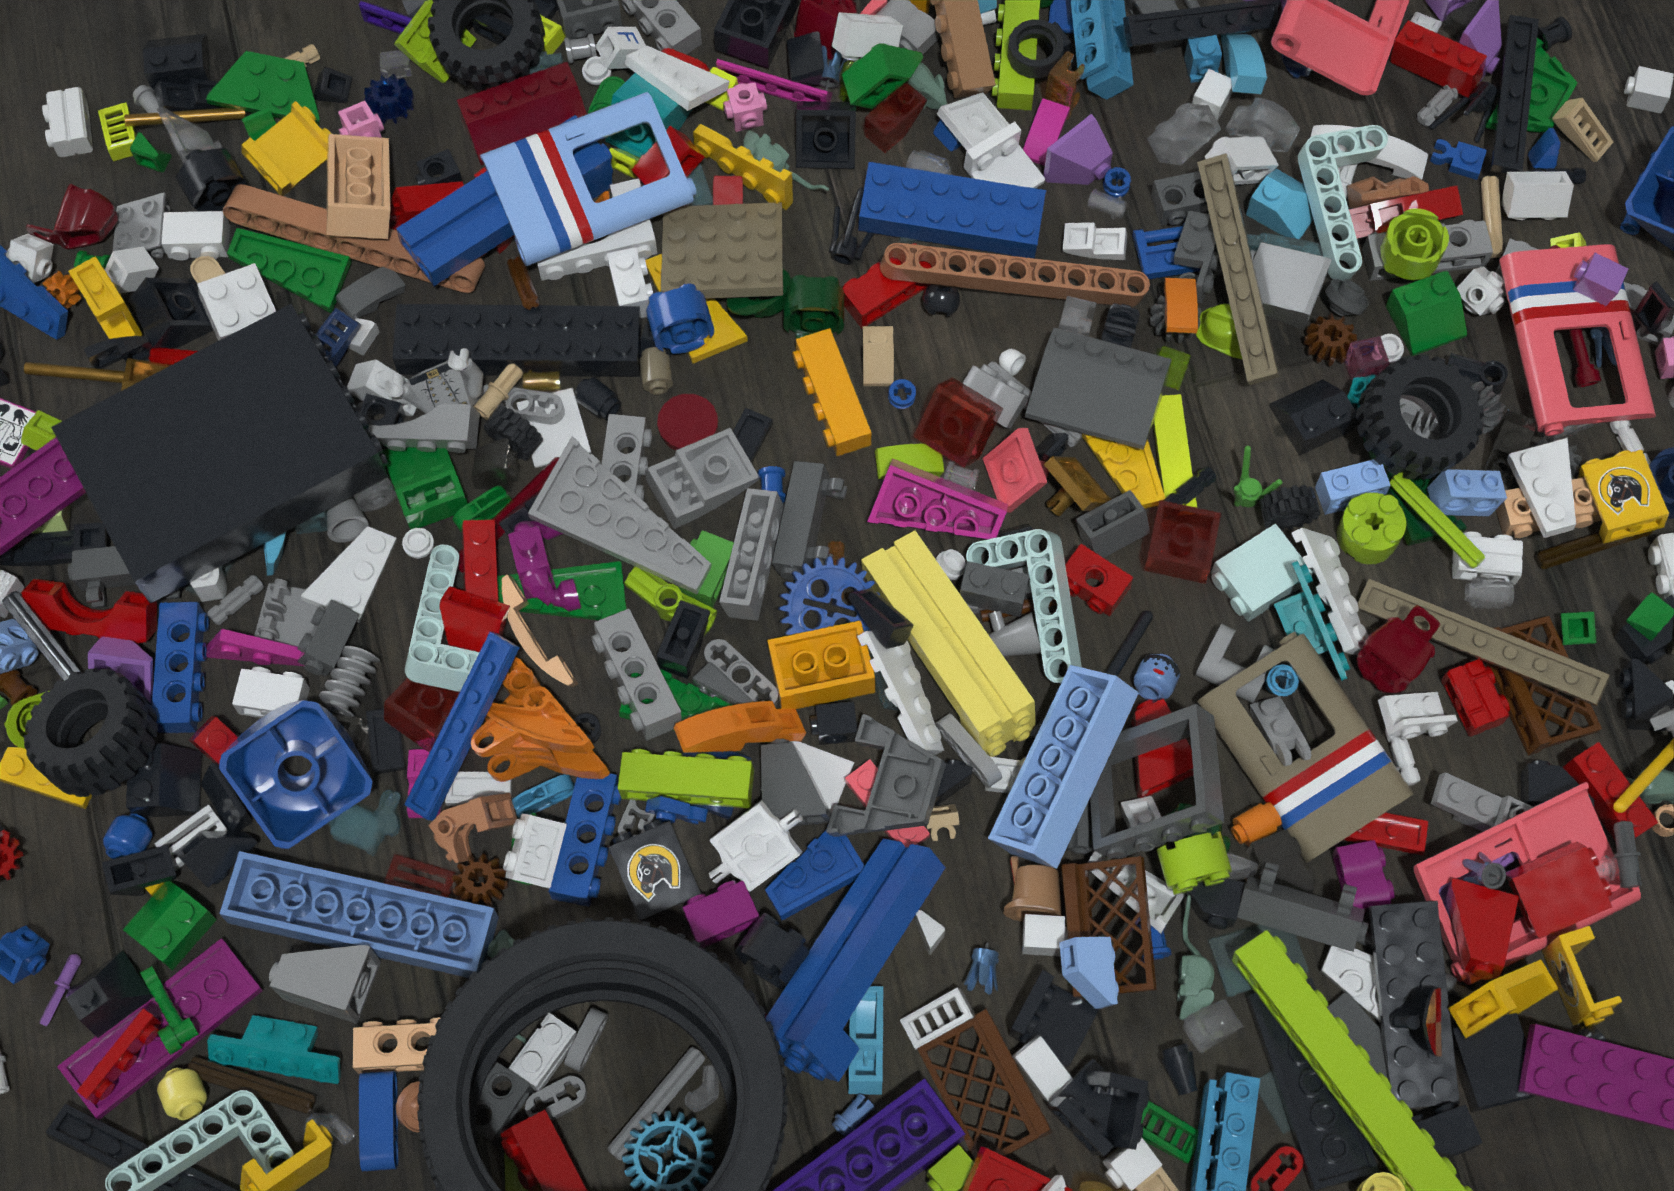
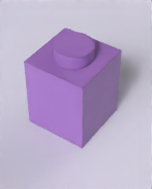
M1594 253L1587 262L1582 260L1574 273L1577 281L1573 290L1607 306L1619 293L1628 268Z

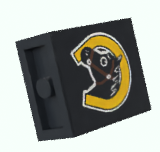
M657 819L644 825L645 832L632 836L631 832H627L613 838L612 840L615 845L609 847V851L614 858L639 921L701 894L670 821L663 824L661 819Z

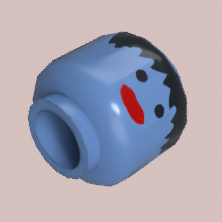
M1151 654L1145 656L1141 661L1134 676V685L1139 695L1146 700L1153 699L1154 702L1163 698L1165 700L1172 695L1180 678V670L1168 655Z

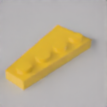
M702 124L693 131L694 145L705 158L710 157L716 161L719 167L728 174L733 173L736 176H742L743 184L751 190L756 189L763 194L769 203L778 204L782 202L784 210L790 207L793 203L792 172L783 169L781 172L773 169V162L764 157L760 161L754 159L749 149L743 146L737 147V149L734 148L727 137Z
M662 254L645 260L648 273L657 292H661ZM705 298L714 325V334L711 338L710 335L704 338L705 344L700 348L687 352L692 364L748 341L747 335L714 298Z

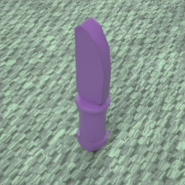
M72 954L68 957L58 980L54 982L57 987L42 1015L40 1024L48 1026L65 989H70L69 985L82 961L79 955Z

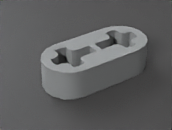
M593 1007L590 1009L567 1053L564 1065L578 1072L583 1070L604 1030L608 1014Z
M576 1076L564 1077L529 1096L525 1105L526 1114L528 1117L537 1114L532 1113L536 1108V1101L541 1100L545 1104L554 1100L555 1103L546 1108L550 1120L553 1121L580 1107L587 1098L586 1086ZM571 1084L574 1088L580 1087L581 1090L576 1092L578 1097L576 1100L572 1101L570 1097L558 1100V1097L567 1092L565 1088L567 1085Z

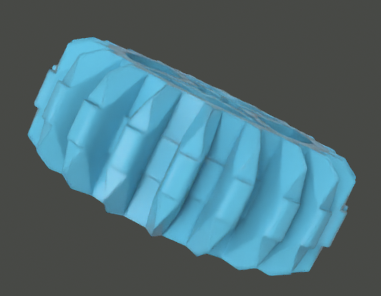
M665 1111V1121L662 1122L659 1121L657 1113L651 1115L653 1125L648 1126L647 1122L643 1119L639 1122L640 1126L645 1130L642 1134L637 1130H631L630 1135L637 1139V1142H625L624 1147L628 1151L633 1152V1154L623 1156L622 1160L626 1164H634L624 1171L627 1177L638 1175L631 1182L633 1189L644 1184L641 1191H685L688 1188L690 1191H698L694 1185L696 1181L703 1186L707 1185L708 1181L701 1175V1172L713 1173V1167L704 1163V1161L715 1159L714 1152L704 1150L710 1148L713 1142L711 1139L700 1140L707 1132L705 1127H700L693 1131L697 1124L695 1118L692 1117L684 1125L685 1115L683 1112H679L676 1121H672L671 1112ZM671 1131L666 1142L662 1145L646 1146L648 1141L657 1134ZM681 1134L687 1136L694 1143L697 1150L696 1160L689 1158L688 1155L679 1151ZM673 1146L674 1156L679 1160H676L674 1163L671 1161V1165H666L665 1168L663 1158L660 1156L664 1152L667 1154L666 1151L671 1150ZM641 1156L649 1157V1160L658 1164L656 1182L648 1178L643 1172ZM679 1169L692 1170L682 1181L675 1184H667L674 1171Z

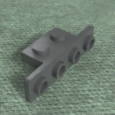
M1188 211L1175 251L1174 264L1201 269L1196 284L1197 303H1203L1205 294L1211 293L1214 283L1212 272L1219 269L1220 259L1210 215Z

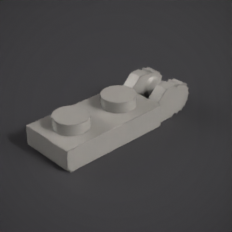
M1280 696L1250 704L1252 718L1283 766L1292 764L1290 750L1294 748L1302 760L1311 759L1312 755L1308 742Z

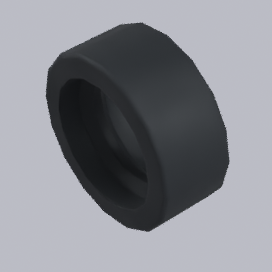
M1032 19L1022 22L1014 28L1009 37L1008 60L1011 67L1018 74L1027 78L1039 79L1051 75L1060 66L1063 58L1064 39L1061 31L1055 25L1045 20ZM1040 38L1047 41L1053 47V53L1048 58L1042 60H1031L1019 52V44L1026 39Z

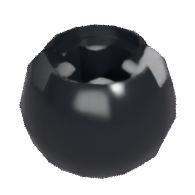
M930 284L925 289L922 297L925 310L932 315H935V312H944L947 316H952L958 310L960 304V294L956 287L953 286L941 288L936 286V284Z

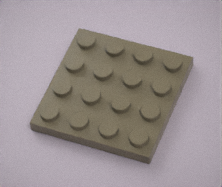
M782 202L778 204L752 203L681 206L663 213L661 292L678 289L682 285L689 283L694 284L696 289L704 294L705 298L783 296Z

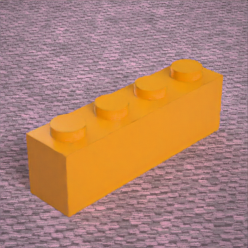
M829 328L796 339V351L792 352L797 369L802 368L805 377L802 378L807 395L813 394L816 403L812 404L816 419L817 421L823 420L826 429L823 430V436L827 447H833L836 456H840L871 446L872 432L831 329Z

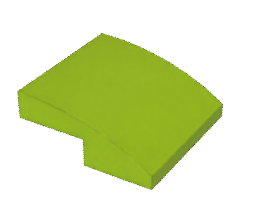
M427 0L395 41L394 45L428 74L445 83L450 75L446 72L444 66L441 65L430 41L428 18L432 16L430 10L434 2ZM464 28L461 42L471 48L476 38Z

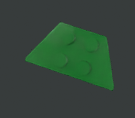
M1537 38L1527 126V131L1546 132L1549 128L1554 127L1553 116L1569 100L1578 83L1569 72L1562 68V64L1555 56L1551 58L1542 48L1543 42L1539 38ZM1497 107L1486 125L1488 129H1495Z
M245 51L207 95V103L211 105L252 113L269 107L273 117L282 119L291 112V104L296 101L301 107L306 106L316 117V124L320 126V118L304 62Z

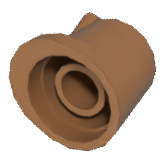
M1012 856L1010 862L1014 891L1012 901L1005 905L1003 914L1012 920L1021 922L1024 921L1025 914L1061 916L1059 872L1052 867L1044 865H1026L1019 868V856Z

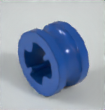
M1120 167L1109 169L1104 178V191L1114 198L1125 196L1130 188L1131 176L1128 171ZM1112 179H1116L1117 182L1118 179L1122 180V186H1118V184L1116 186L1112 185Z
M899 379L891 384L888 399L892 406L898 409H906L914 403L916 389L910 381ZM898 389H903L905 393H910V395H907L906 400H901L900 396L894 395L898 393Z

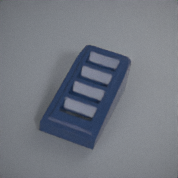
M339 308L334 309L314 335L318 337L322 346L326 343L332 347L330 352L325 348L324 350L328 360L332 361L335 368L362 325ZM338 321L347 327L345 332L336 326ZM332 332L340 337L338 341L330 337Z

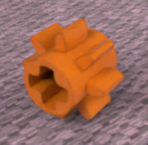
M58 271L42 283L47 287L46 290L67 310L82 299L77 294L79 288L71 275H63L61 271Z

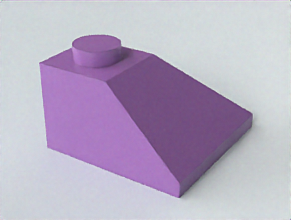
M1487 0L1463 32L1459 41L1460 44L1487 55L1481 80L1486 73L1492 75L1501 60L1497 57L1502 46L1499 0Z
M1092 114L1047 148L1044 168L1046 182L1089 185L1097 178L1099 180L1104 178L1106 172L1111 169L1113 152L1096 118Z
M101 637L88 652V669H110L116 673H121L148 699L152 707L153 658L131 640Z

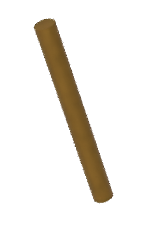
M219 108L126 114L124 118L125 126L243 119L245 111Z
M25 362L24 364L25 374L122 383L125 372Z

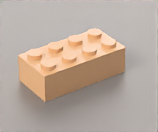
M329 134L326 235L388 239L390 220L389 138Z

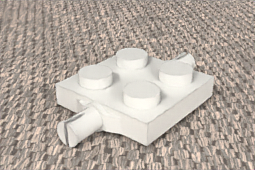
M761 800L714 835L709 841L719 852L723 863L709 872L711 879L716 876L712 881L717 884L731 873L741 881H744L746 888L750 892L800 856L802 850L791 838L789 830L803 821L801 814L797 816L799 812L794 809L780 820L773 815Z

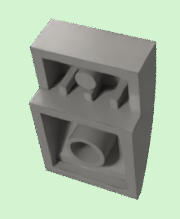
M731 428L676 450L674 457L648 467L646 474L648 485L674 529L721 506L759 480V475Z

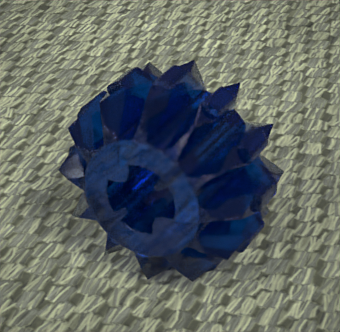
M394 73L389 78H385L381 74L379 81L370 79V87L364 88V100L373 115L378 114L383 124L389 119H392L397 124V117L401 116L407 119V110L413 109L412 99L414 95L412 89L404 78L397 79Z

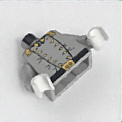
M462 348L459 356L454 351H450L448 361L417 373L407 380L408 383L404 384L402 375H394V384L385 381V393L393 398L400 396L425 414L440 404H471L474 406L481 399L483 372L469 358V350Z

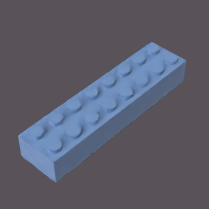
M239 851L220 910V915L228 924L334 948L366 945L371 947L378 958L467 978L474 971L478 973L482 969L481 964L487 960L488 947L493 940L499 919L495 909L492 907Z

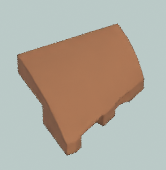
M1415 176L1404 180L1399 178L1388 183H1384L1375 177H1370L1347 185L1350 208L1363 207L1429 191L1428 183Z

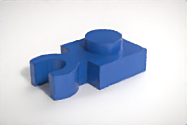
M1438 139L1436 141L1434 149L1442 151L1443 154L1433 152L1430 162L1436 165L1448 163L1450 164L1449 172L1475 180L1478 179L1486 155V149L1458 141L1456 148H1454L1445 140Z
M663 796L647 799L645 812L655 814L656 820L661 819L662 822L670 821V823H675V819H681L692 824H698V822L705 823L708 811L707 809L690 806L689 803Z

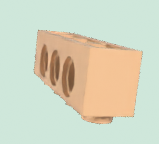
M432 1018L430 1023L417 1024L415 1020H399L396 1022V1025L383 1026L382 1022L371 1021L363 1023V1027L353 1028V1069L358 1074L424 1070L422 1062L427 1049L417 1051L415 1050V1045L422 1037L435 1036L437 1031L435 1025L438 1019L441 1018ZM397 1039V1047L394 1051L390 1053L382 1052V1046L385 1041Z

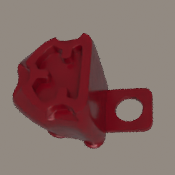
M801 0L794 36L798 37L812 32H820L821 47L824 45L827 48V58L833 59L836 49L832 47L838 13L857 14L856 3L853 0Z
M69 184L61 203L54 230L29 224L26 225V230L30 235L58 244L62 248L69 250L90 246L102 241L116 225L118 213L115 211V206L102 194L92 189H82ZM36 231H37V232L45 233V234L49 235L50 237L42 236V235L36 233Z
M1419 605L1412 608L1404 621L1398 617L1389 618L1384 625L1368 636L1363 648L1357 655V663L1362 677L1374 684L1382 693H1400L1406 690L1409 684L1421 674L1430 658L1434 657L1435 647L1429 641L1440 627V622ZM1415 616L1424 617L1429 622L1430 629H1420L1415 624Z

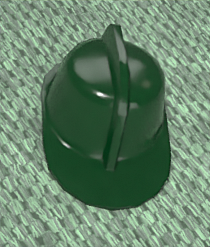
M783 269V296L731 297L727 299L728 309L738 315L753 314L759 318L778 314L784 309L786 287L791 283L790 274Z

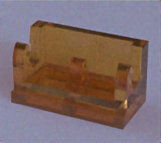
M1069 51L1062 56L1049 72L1045 96L1047 100L1070 107L1067 119L1071 117L1072 110L1079 102L1080 93L1077 92L1075 94L1076 84L1083 75L1085 68L1084 64H1081L1078 70L1069 71V65H1071L1074 54Z

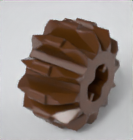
M1332 313L1327 316V319L1319 315L1315 323H1311L1308 326L1304 345L1309 346L1308 356L1317 355V364L1322 362L1323 359L1327 360L1329 367L1334 364L1335 360L1342 364L1346 361L1347 356L1353 354L1352 349L1356 344L1357 335L1352 333L1354 329L1353 324H1344V316L1339 318V320H1335Z
M482 853L479 862H476L474 857L469 855L468 862L470 864L468 866L462 863L457 865L458 870L462 874L452 876V881L458 884L453 889V892L456 896H462L460 901L472 902L478 905L485 902L487 907H493L491 899L494 897L501 901L503 895L499 890L508 888V882L503 880L506 876V871L503 868H498L500 862L497 858L488 862L487 855ZM484 877L486 883L481 882L482 886L476 887L474 881L477 880L479 882L478 878Z

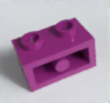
M735 881L726 882L717 888L718 892L707 897L705 894L694 896L687 901L688 905L683 907L685 918L693 936L701 944L702 948H706L751 928L759 918V914L744 881L738 883Z

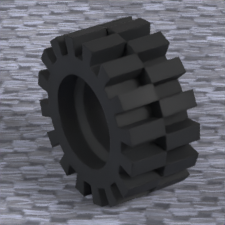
M499 406L484 424V430L487 432V435L493 438V441L501 446L500 448L504 451L507 450L510 455H515L517 459H522L523 461L528 460L543 441L542 435L536 431L535 426H531L530 422L527 419L524 420L521 414L518 412L514 413L513 409H507L506 406Z
M1294 485L1289 489L1283 487L1281 491L1274 490L1271 492V495L1266 494L1263 496L1264 499L1260 500L1264 525L1267 529L1275 523L1281 531L1285 528L1292 530L1296 526L1300 528L1304 526V523L1310 524L1313 522L1312 520H1317L1321 514L1315 489L1311 486L1301 485L1298 488L1297 485Z

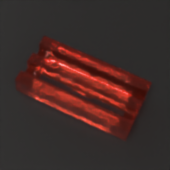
M394 854L384 884L448 898L449 893L451 894L453 889L452 876L456 873ZM402 865L445 878L446 881L443 884L397 870V867ZM397 877L436 890H440L442 892L439 895L430 891H426L397 881H393V878Z

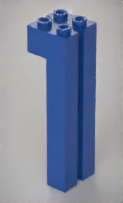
M574 115L573 117L569 118L563 123L574 120L578 117ZM597 141L576 148L573 151V156L590 196L594 199L608 190L610 185L613 184L611 152L605 144L602 143L600 145ZM488 171L396 228L401 245L433 286L514 235Z
M882 839L810 949L809 955L797 969L766 1016V1022H771L774 1035L780 1045L778 1053L785 1059L784 1065L791 1071L798 1074L804 1071L821 1081L827 1078L839 1082L860 1048L846 1034L843 1028L946 868L929 847L914 844L905 847L902 842Z

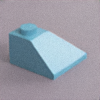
M1278 169L1272 171L1263 179L1252 195L1246 213L1250 218L1296 244L1314 220L1305 185Z

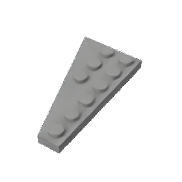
M573 436L570 438L529 510V518L692 593L698 594L711 570V563L685 539L679 537L669 527L668 523L649 509V506L616 475H612L602 466L593 454H589L580 445L579 441Z

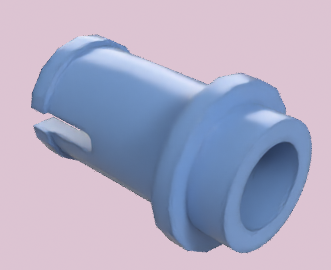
M860 1093L841 1115L836 1114L834 1117L835 1121L832 1125L843 1137L853 1132L865 1117L875 1109L870 1100L864 1101L866 1097Z

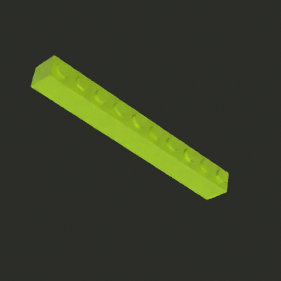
M1268 930L1236 950L1232 962L1258 994L1262 1002L1391 1173L1400 1179L1405 1186V1190L1473 1191L1467 1185L1463 1187L1455 1176L1457 1171L1450 1160L1446 1157H1440L1433 1147L1435 1142L1431 1135L1424 1128L1419 1129L1411 1119L1413 1117L1412 1111L1403 1100L1398 1101L1390 1091L1392 1089L1391 1084L1384 1074L1375 1072L1369 1064L1370 1057L1366 1050L1360 1044L1355 1045L1349 1038V1030L1342 1019L1333 1017L1327 1009L1328 1002L1323 994L1317 989L1314 991L1307 983L1308 977L1298 963L1295 962L1293 964L1285 954L1287 949L1280 938L1277 936L1272 937Z

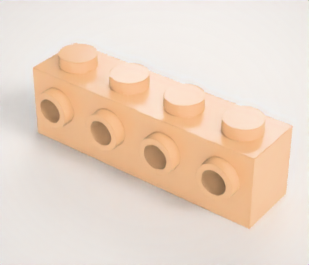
M1585 478L1572 479L1576 518L1575 528H1584L1592 525L1594 522L1602 521ZM1521 489L1505 490L1507 499L1496 509L1503 535H1514L1515 538H1523L1531 535L1533 532L1540 531Z

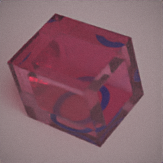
M1381 336L1351 342L1345 361L1352 382L1355 377L1378 375L1390 363Z

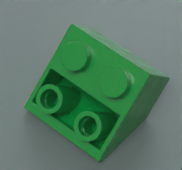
M879 43L873 46L866 55L855 61L849 69L842 73L850 104L873 109L911 78L923 59L922 53L907 48L887 45L886 43Z

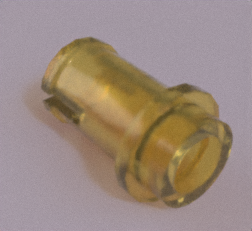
M529 370V373H523V389L560 391L559 371L532 373V370Z

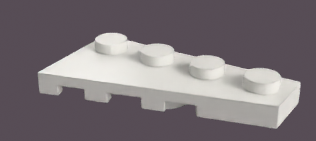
M1300 528L1292 532L1296 543L1302 541L1308 554L1302 558L1307 568H1312L1320 582L1316 586V590L1320 598L1328 606H1331L1332 611L1328 613V617L1343 651L1358 655L1368 638V633L1360 623L1357 614L1359 611L1358 603L1350 593L1348 587L1349 576L1341 566L1338 557L1340 554L1339 546L1330 536Z
M865 631L858 635L857 638L861 646L868 645L874 657L869 661L874 672L881 671L888 685L884 692L889 702L891 701L901 711L898 720L908 740L933 755L944 751L941 743V734L935 726L930 711L931 705L925 697L920 683L921 677L912 660L908 641L904 645L886 649L877 640L872 631Z

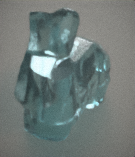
M386 790L381 795L379 808L374 812L356 805L328 822L327 824L331 827L330 834L333 835V839L343 844H350L366 850L367 854L375 856L378 846L383 842L385 835L393 837L399 833L400 823L395 810L400 801V794Z

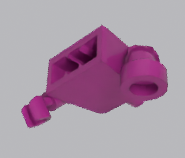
M522 521L514 527V532L508 534L526 599L537 597L547 606L552 603L553 606L562 607L567 611L580 609L581 605L573 578L561 581L556 589L543 537L550 540L563 533L537 521Z

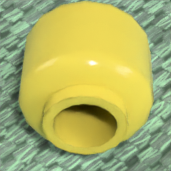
M174 1068L168 1071L157 1087L165 1113L179 1120H188L197 1116L202 1111L207 1100V1094L200 1076L192 1069Z

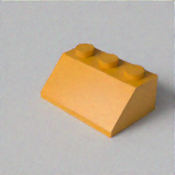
M861 620L767 640L781 709H800L875 693V675L869 662L871 659L867 645L861 646L857 638L858 635L864 633Z

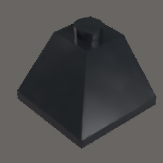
M123 950L67 990L66 999L79 1020L97 1038L153 998L147 985Z

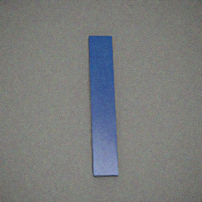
M489 632L404 804L426 820L433 821L471 747V738L476 730L481 727L520 648L497 633Z

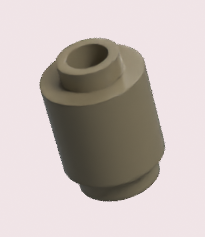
M657 347L645 349L639 360L643 389L653 395L664 394L673 386L670 357L666 354L665 349L663 351Z

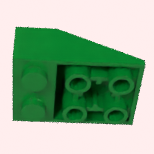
M406 447L405 451L383 449V454L389 463L386 467L410 530L454 516L458 510L467 505L464 492L446 448H436L434 452L420 451L417 447Z

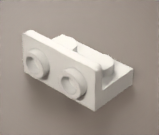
M1438 692L1388 695L1378 700L1388 736L1402 735L1403 739L1414 738L1423 733H1428L1430 737L1440 736L1447 733L1448 727L1458 721L1456 715H1444Z
M522 813L521 818L516 819L512 829V838L515 841L512 852L508 851L504 860L503 869L506 871L505 877L550 888L567 824Z

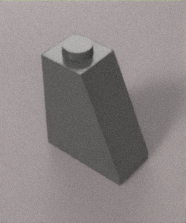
M775 739L770 744L761 745L762 801L773 815L781 820L796 809L799 812L797 816L801 814L803 821L795 826L829 823L832 813L800 751L793 742L786 739Z

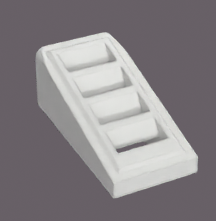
M957 987L900 1019V1022L915 1050H917V1048L974 1018L975 1013L962 989ZM955 1000L962 1013V1016L958 1018L950 1005V1002ZM942 1006L951 1021L948 1024H945L938 1011V1008ZM931 1013L939 1029L933 1031L925 1015ZM917 1019L920 1020L927 1034L923 1038L913 1022Z

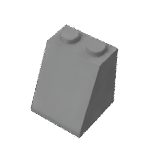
M1260 242L1258 250H1251L1265 315L1305 330L1332 259Z
M366 945L282 954L279 963L275 962L269 974L270 987L284 1001L357 1024L381 961L371 947Z

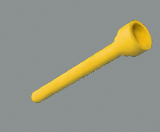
M1674 738L1616 800L1613 805L1616 812H1625L1674 758Z

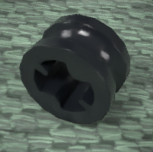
M583 713L575 717L574 721L578 727L583 728V723H590L591 728H595L594 731L590 730V735H587L592 744L598 741L601 736V727L596 716Z

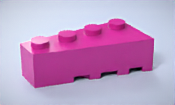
M892 458L867 522L887 523L898 527L908 526L926 529L927 531H943L955 533L956 535L993 539L998 535L1007 513L1008 504Z

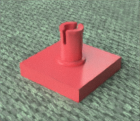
M1018 428L983 457L996 498L1008 504L1007 512L1014 511L1048 483L1046 478L1049 475V470L1044 466L1046 462L1039 460L1028 428Z

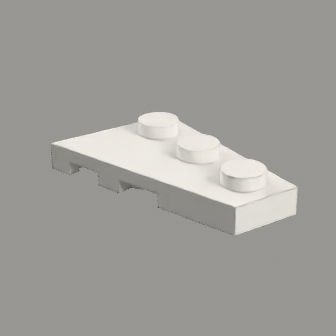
M649 46L626 55L625 65L687 111L727 91L729 86V80Z
M1095 851L1088 863L1108 861L1110 859ZM1135 865L1125 866L1116 877L1128 888L1137 878ZM1110 868L1106 870L1112 873L1115 868ZM1101 870L1091 871L1103 883L1108 878ZM1145 870L1150 925L1161 933L1180 905L1185 894L1174 895L1173 890L1167 888L1166 882ZM1114 881L1109 886L1120 898L1126 892ZM1137 887L1136 890L1134 891V893L1137 894V895H1138V887ZM1130 896L1126 903L1138 913L1140 911L1139 902Z
M1330 945L1320 972L1342 991L1347 992L1363 1009L1381 1023L1374 956L1358 949H1354V952Z

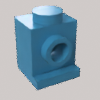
M1217 35L1188 39L1184 61L1190 83L1202 81L1208 69L1218 72L1222 52Z

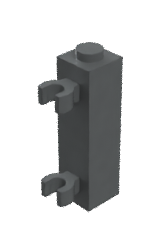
M794 461L772 561L777 573L784 579L795 580L792 575L793 571L804 574L802 564L806 563L811 567L815 558H819L823 566L825 565L826 557L831 556L833 559L834 555L829 554L830 548L816 546L826 496L845 499L848 487L843 486L844 479L830 478L824 464Z
M115 546L72 551V562L68 564L69 578L82 591H86V602H92V608L106 606L105 588L136 585ZM180 588L167 594L166 598H180Z
M1267 861L1261 879L1248 877L1237 918L1354 952L1357 941L1364 942L1369 923L1363 922L1365 910L1353 906L1357 887L1344 884L1340 901H1333L1275 884L1279 865Z

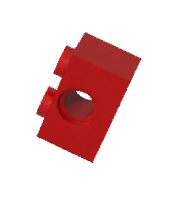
M1083 544L1078 546L1065 564L1070 596H1078L1087 602L1088 607L1098 614L1104 613L1110 617L1131 588L1133 576ZM1094 578L1101 585L1092 587L1087 584L1086 580Z

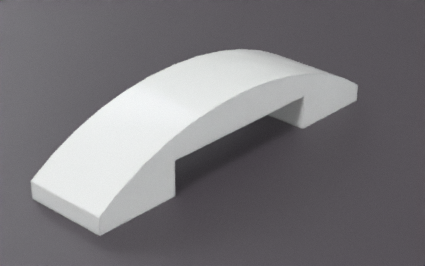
M1315 125L1313 126L1311 137L1315 135L1342 131L1358 127L1343 125ZM1388 135V142L1384 149L1374 160L1367 162L1393 168L1392 175L1406 179L1415 176L1422 180L1428 154L1410 143ZM1366 139L1370 146L1376 147L1372 140ZM1338 144L1341 151L1348 152L1345 146ZM1309 150L1312 155L1319 156V153L1315 150Z

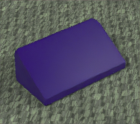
M364 1L359 3L365 22L399 34L404 31L413 18Z

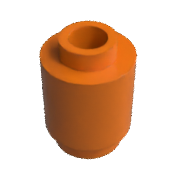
M1268 802L1264 805L1259 803L1233 818L1234 826L1231 827V831L1239 844L1245 843L1248 847H1251L1275 833L1277 827L1282 825V820L1271 803Z

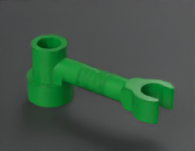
M151 966L140 972L169 1024L157 1031L171 1055L182 1049V1044L199 1034L189 1017L182 1020Z

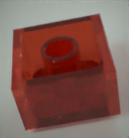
M952 377L937 385L913 437L965 468L979 460L1004 408Z
M1159 500L1144 571L1205 584L1211 569L1221 513Z
M407 678L384 702V721L430 753L460 692L417 683Z

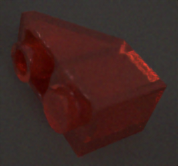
M905 82L865 117L864 136L886 154L906 136L927 103V99L908 82Z

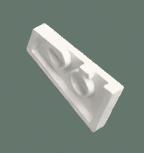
M1567 438L1510 453L1507 462L1543 537L1546 538L1574 530L1576 518Z
M367 526L300 596L301 600L324 608L332 599L357 612L359 616L356 622L360 623L396 545L397 538Z

